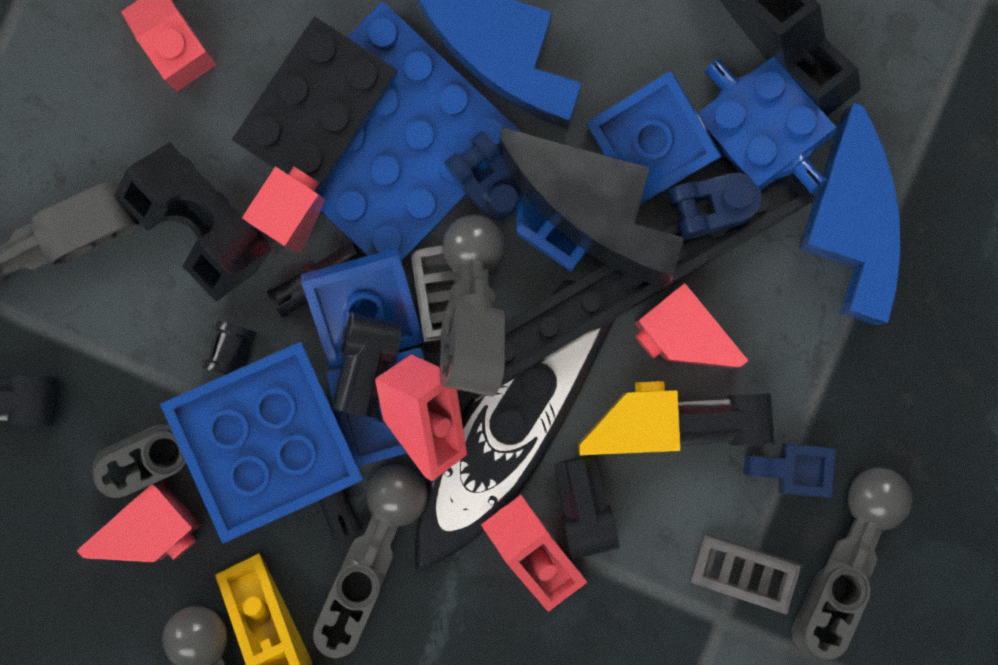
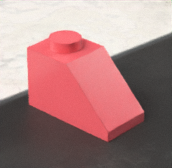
M137 0L121 11L136 40L163 79L177 92L217 65L172 0Z
M275 166L242 219L283 246L301 253L307 244L326 199L314 192L319 182L293 166L289 174H286Z
M685 283L634 323L640 330L635 335V338L653 359L660 354L664 361L726 368H738L748 362V359Z
M411 354L375 378L383 421L427 479L433 481L467 455L457 389L441 386L440 367Z
M160 481L147 487L83 544L77 552L83 558L156 562L169 555L174 561L197 541L191 534L202 524L164 481Z
M521 495L481 524L507 565L548 612L587 583L583 575Z

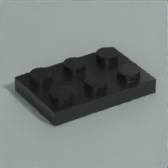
M314 16L232 140L271 167L275 168L276 166L286 174H289L293 166L319 182L314 192L319 194L397 77L398 71Z

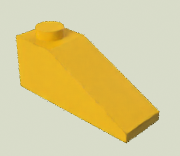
M260 553L215 574L246 665H313L303 640Z

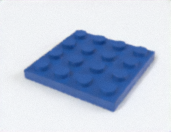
M382 1L354 29L348 38L397 69L398 75L333 171L319 195L326 199L321 212L366 255L369 256L398 248L401 262L403 263L411 255L410 253L466 197V194L445 167L444 161L454 153L461 155L472 146L470 140L481 131H484L498 148L502 128L517 132L521 131ZM482 162L472 171L474 177L487 168L485 162Z

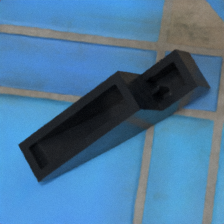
M720 0L768 61L771 57H774L826 116L861 90L858 68L826 39L821 7L816 0Z
M502 128L499 150L510 175L523 194L548 222L570 241L601 262L633 278L665 289L668 288L675 275L684 238L635 224L650 168Z

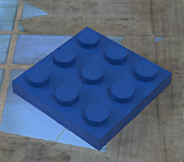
M298 342L160 404L222 544L363 481L361 472L302 342Z

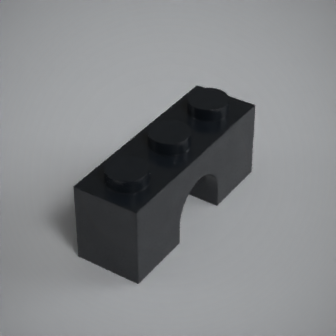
M170 142L128 167L114 194L147 231L164 221H177L193 230L198 240L182 267L216 302L254 275L272 249L263 239L260 232L242 219V216L229 204L227 198L222 193L216 191L196 170L193 163L184 157Z

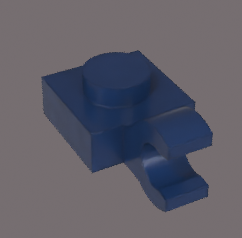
M782 443L781 458L745 455L743 474L779 478L778 493L832 498L836 448Z

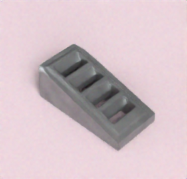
M442 245L417 249L410 253L423 338L428 353L441 351V329L433 330V327L442 326L445 311L430 313V307L447 305L451 300V290L427 293L426 288L458 282V273L453 270L424 275L423 268L447 264L443 256Z
M705 535L691 583L787 615L791 608L803 564ZM717 550L726 553L719 579L709 577ZM736 557L745 559L738 585L729 583ZM756 563L765 565L757 591L748 588ZM775 569L784 572L777 597L768 594Z

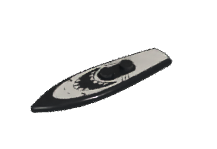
M564 280L552 295L575 283V281ZM615 319L499 388L495 396H484L476 402L472 397L461 414L467 455L433 481L428 479L427 482L428 500L423 513L418 518L416 529L415 568L417 570H425L452 556L474 541L485 531L481 524L512 502L523 490L561 429Z

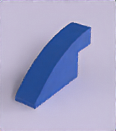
M415 0L436 36L454 58L479 82L525 112L565 129L569 128L582 83L537 69L551 25V11L515 0Z
M853 103L842 113L822 175L827 179V183L817 190L799 249L854 267L839 313L873 325H880L889 321L897 289L900 262V218L895 185L884 148L864 106Z

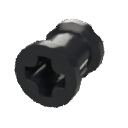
M214 320L215 337L209 357L202 360L200 367L222 374H229L242 367L249 340L255 339L257 332Z

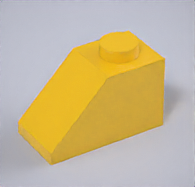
M664 381L636 382L635 392L623 393L577 444L578 454L599 455L680 451L678 391H665Z

